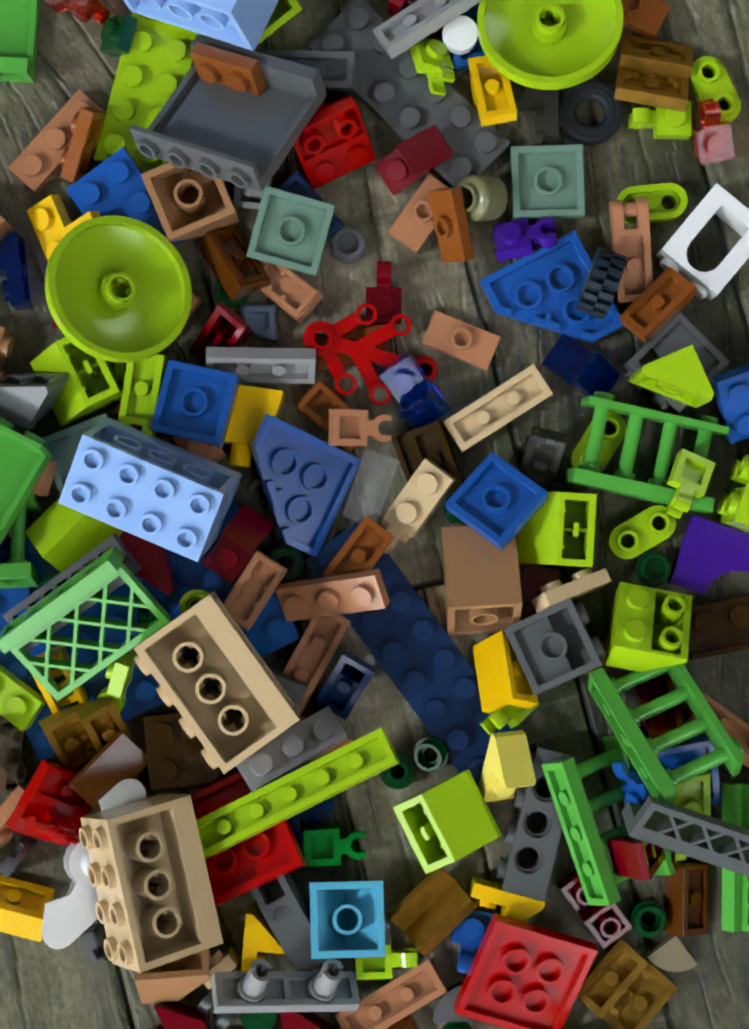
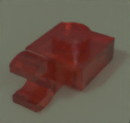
M44 0L54 12L62 13L70 9L69 12L84 23L92 20L104 25L111 14L99 0Z
M713 98L699 101L698 108L702 127L692 129L697 165L705 166L734 159L735 152L731 123L728 121L720 122L721 110L719 101H714Z

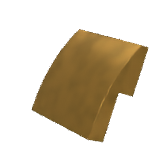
M623 34L614 99L685 112L688 102L689 77L693 68V46Z
M112 698L98 699L74 705L38 721L62 766L78 772L120 730L133 741Z
M620 938L585 979L577 997L601 1019H605L614 1029H644L679 987L624 939Z

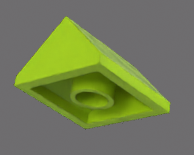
M693 344L642 366L629 379V382L694 408L712 401L714 391Z
M58 499L25 531V534L42 558L62 572L116 533L120 536L123 530L59 504ZM110 546V547H108L107 549H105V550L103 551V554H104L105 552H107L109 549H111L112 546ZM95 557L89 562H87V564H90L93 561H95ZM81 569L76 570V571H75V574H77L78 572H80Z

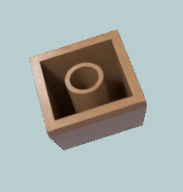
M455 523L449 527H442V558L448 636L498 633L501 630L504 631V628L519 622L523 603L516 536L501 551L465 523Z

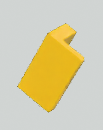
M501 630L473 646L482 712L490 714L506 705L529 709L539 704L538 696L534 695L505 631Z
M0 875V932L41 942L43 939L41 930L44 906L46 902L54 900L55 889Z

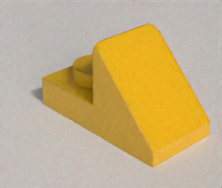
M486 55L468 58L473 106L478 111L481 127L517 121V109L510 79L495 69Z
M472 876L469 886L470 897L476 898V904L486 908L496 909L497 904L501 905L499 915L525 921L544 909L545 901L503 891L497 882Z
M254 906L248 907L245 916L241 971H249L252 962L257 959L266 960V955H259V952L286 954L264 915Z

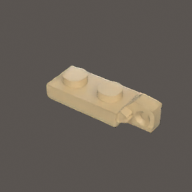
M428 458L422 461L380 523L386 531L395 537L386 549V554L388 551L392 552L400 540L406 544L411 538L416 537L456 480Z

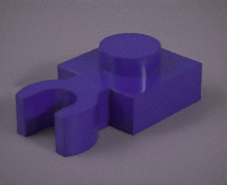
M552 217L542 218L535 225L530 226L527 218L492 225L498 262L534 255L532 246L539 245L543 248H551L558 244L555 232L544 234L555 230Z

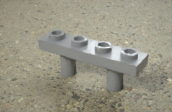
M257 959L252 962L249 971L214 972L210 979L214 1014L357 1011L361 1005L355 971H342L343 965L337 959H327L320 971H271L272 966L267 960Z

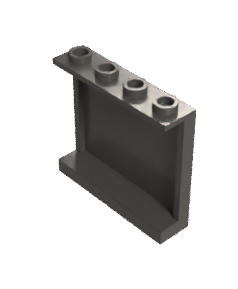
M197 35L190 44L192 49L199 42L257 59L266 83L265 89L260 96L247 92H238L231 87L221 84L208 83L199 78L194 64L148 129L131 125L129 129L137 144V149L147 158H157L170 162L181 169L188 168L200 172L208 178H219L231 182L242 189L249 188L262 192L327 96L320 69Z

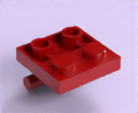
M349 95L327 105L322 102L293 145L306 179L313 189L376 160L357 104L353 97Z
M42 760L6 825L14 832L68 847L70 843L77 845L80 842L78 830L81 825L80 817L86 816L91 808V805L68 785L79 772Z

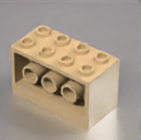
M212 591L134 648L137 656L134 657L137 666L145 676L150 674L154 676L159 683V687L156 688L158 695L168 707L174 705L182 717L178 720L181 727L191 739L197 736L204 747L201 750V754L213 770L219 767L223 774L227 773L300 720V710L215 591ZM184 646L190 649H197L199 653L196 656V662L191 659L186 660L183 657L185 652ZM210 677L212 680L217 679L220 681L218 692L205 688L206 678ZM228 710L241 711V721H230L227 718Z
M160 793L80 817L82 827L79 828V838L83 848L88 851L90 864L87 866V874L91 885L96 887L98 897L95 910L98 920L101 924H104L107 937L103 942L104 951L108 960L112 961L113 965L142 973L223 944L191 795Z

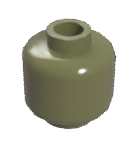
M492 174L468 175L459 182L457 187H461L468 221H494L503 214L506 209L508 196L505 184L499 177Z

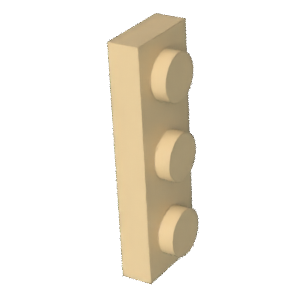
M533 364L443 421V425L461 453L546 400L553 393Z

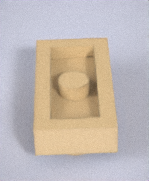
M589 567L571 575L572 581L562 585L559 579L540 588L542 594L531 601L536 613L568 598L574 600L594 592L610 583L611 579L606 568L593 573Z

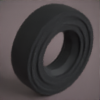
M587 80L579 85L570 87L564 93L558 107V122L565 136L572 142L583 144V146H596L608 141L618 130L623 115L621 100L614 99L615 90L608 84L598 80ZM593 100L601 105L604 117L599 124L586 126L578 120L576 109L583 101Z

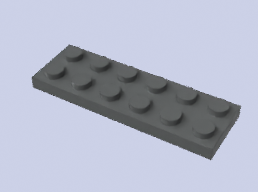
M353 0L308 45L309 50L355 51L359 54L356 91L351 92L402 141L436 124L454 156L433 171L449 187H457L459 182L468 175L483 174L510 147L511 143L493 125L481 127L478 111L448 82L444 81L445 96L432 94L429 90L427 75L417 73L409 49L391 59L372 31L385 21L363 0Z

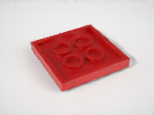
M240 772L191 795L196 820L251 793ZM289 819L205 860L215 907L306 865Z
M494 913L453 1004L455 1014L507 1029H562L598 953L596 944Z

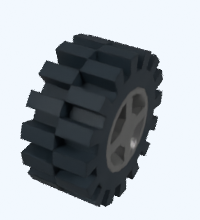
M600 247L597 248L578 298L577 311L604 320L618 289L626 264V256Z

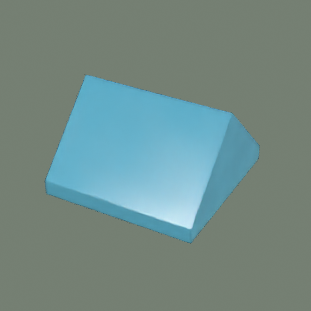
M383 881L309 883L311 959L386 957Z

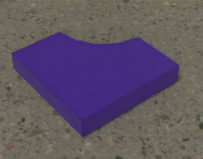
M690 515L668 583L704 595L710 583L721 574L732 571L749 572V534L695 515Z

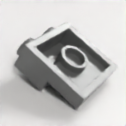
M679 311L623 366L628 370L625 377L629 381L631 375L642 366L693 344L709 382H711V377L718 375L730 361ZM632 384L639 390L642 388L638 385ZM648 390L654 396L650 401L658 411L677 415L687 406L684 403Z
M568 598L504 628L535 696L604 665L601 658L607 654L599 637L591 638L585 624L590 623L591 620L582 602L575 605L573 599Z

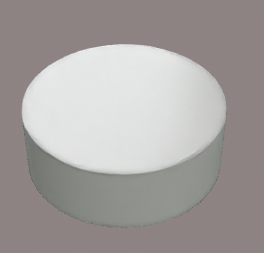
M459 15L443 26L442 41L449 52L463 55L474 49L478 40L476 23L471 18Z

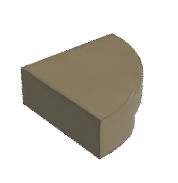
M672 934L645 954L655 966L670 972H682L698 965L677 936Z

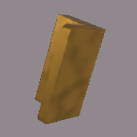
M441 867L432 871L387 916L406 933L416 949L426 956L468 917L478 905L470 897L462 884Z

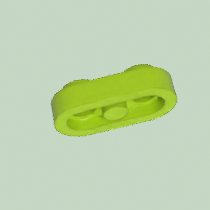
M712 56L698 58L693 63L689 77L691 91L708 123L716 127L727 126L735 120L741 110L740 98L724 65L719 59ZM710 69L713 72V78H706L702 74V70ZM723 100L727 102L729 109L721 110L718 107V101Z
M676 183L627 187L620 192L616 199L621 200L622 203L634 202L635 198L647 197L650 223L673 221L682 215L688 204L685 190ZM662 199H670L673 202V208H664L662 206ZM635 216L625 217L624 223L636 225Z
M608 413L607 422L614 425L615 431L612 435L604 433L598 466H601L600 473L605 469L626 434V422L617 413ZM592 420L571 453L570 464L572 468H578L579 463L584 461L583 457L587 447Z
M655 505L648 507L615 526L609 532L607 538L608 548L617 558H635L668 539L675 531L676 518L666 513L667 507ZM656 516L661 517L664 521V526L661 530H656L652 525V521ZM625 534L633 538V544L630 548H625L621 544V538Z

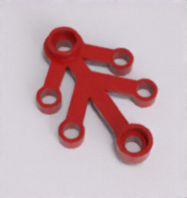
M364 303L358 306L354 313L334 324L326 321H316L308 325L303 333L304 347L316 349V356L324 359L335 380L334 387L342 395L352 394L356 390L357 381L353 375L346 373L336 351L351 356L369 390L368 396L370 401L376 405L388 403L391 399V390L387 385L381 383L371 362L409 374L410 379L417 384H429L437 377V363L429 356H418L411 359L375 348L394 336H403L410 332L412 322L405 314L393 316L388 324L356 341L340 336L360 324L367 326L374 323L377 319V310L372 304ZM362 308H368L372 311L371 320L366 322L360 318L359 314ZM398 318H402L406 322V329L403 332H398L394 328V322ZM318 332H324L328 337V341L324 346H319L315 342V335ZM422 363H426L430 367V373L426 377H422L418 373V367ZM343 377H348L352 382V386L348 391H343L339 387V381ZM378 387L383 388L386 392V397L383 401H377L374 398V391Z

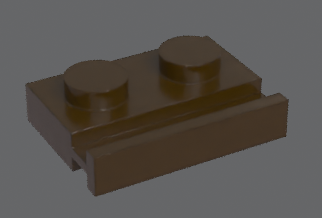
M442 420L434 421L392 438L407 482L422 461L428 458L456 479L446 495L455 492L464 483Z
M749 595L692 606L689 636V655L691 660L749 649Z

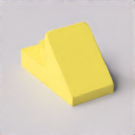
M523 730L491 733L478 788L485 802L514 799L516 788L534 786L536 784L526 733Z

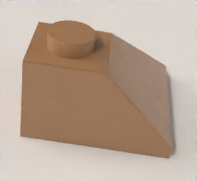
M211 948L142 973L135 972V984L141 1004L179 1001L209 980Z

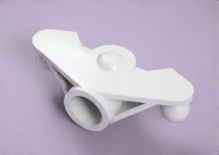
M132 778L123 779L98 800L101 811L146 798V790L138 780ZM78 842L77 845L70 843L64 854V869L69 878L72 879L66 896L46 902L44 906L41 932L45 944L50 948H66L98 919L95 910V904L98 902L96 887H93L89 881L87 866L90 864L88 851L83 848L81 842Z

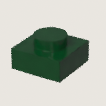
M128 14L109 17L101 31V39L103 41L100 52L110 57L129 54L138 19Z

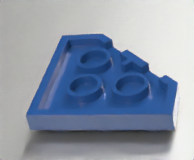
M575 230L557 239L558 244L551 248L542 247L534 251V255L525 256L479 281L495 314L589 343H594L624 327L620 322V313L614 302H611L610 309L604 320L576 310L578 298L592 261Z
M265 414L250 447L281 541L317 558L362 459L335 446L328 445L327 442L270 414Z

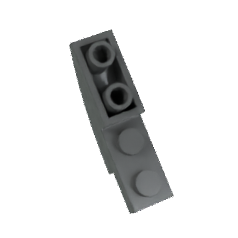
M290 873L251 891L272 932L297 971H307L327 960L311 959L310 906L303 891L297 889Z

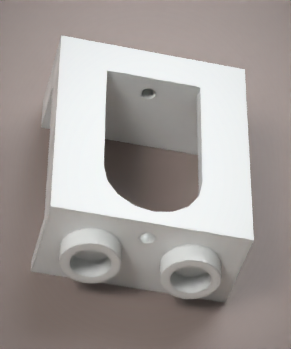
M716 183L657 253L656 257L661 260L659 265L663 270H666L669 266L696 286L698 292L696 297L700 299L706 297L711 301L721 292L749 258V209ZM715 214L739 233L742 238L714 270L701 272L694 269L688 263L686 256L687 248Z

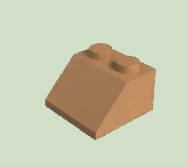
M170 162L141 174L169 242L203 237L208 231L224 229L240 222L222 179L208 178L200 172L188 168L181 169Z

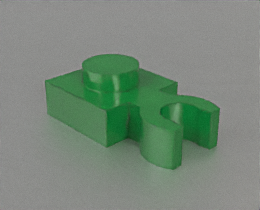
M339 826L303 828L305 867L341 865V854H347L350 858L356 860L365 858L366 850H355L351 845L354 839L365 838V831L353 830L347 836L340 837Z

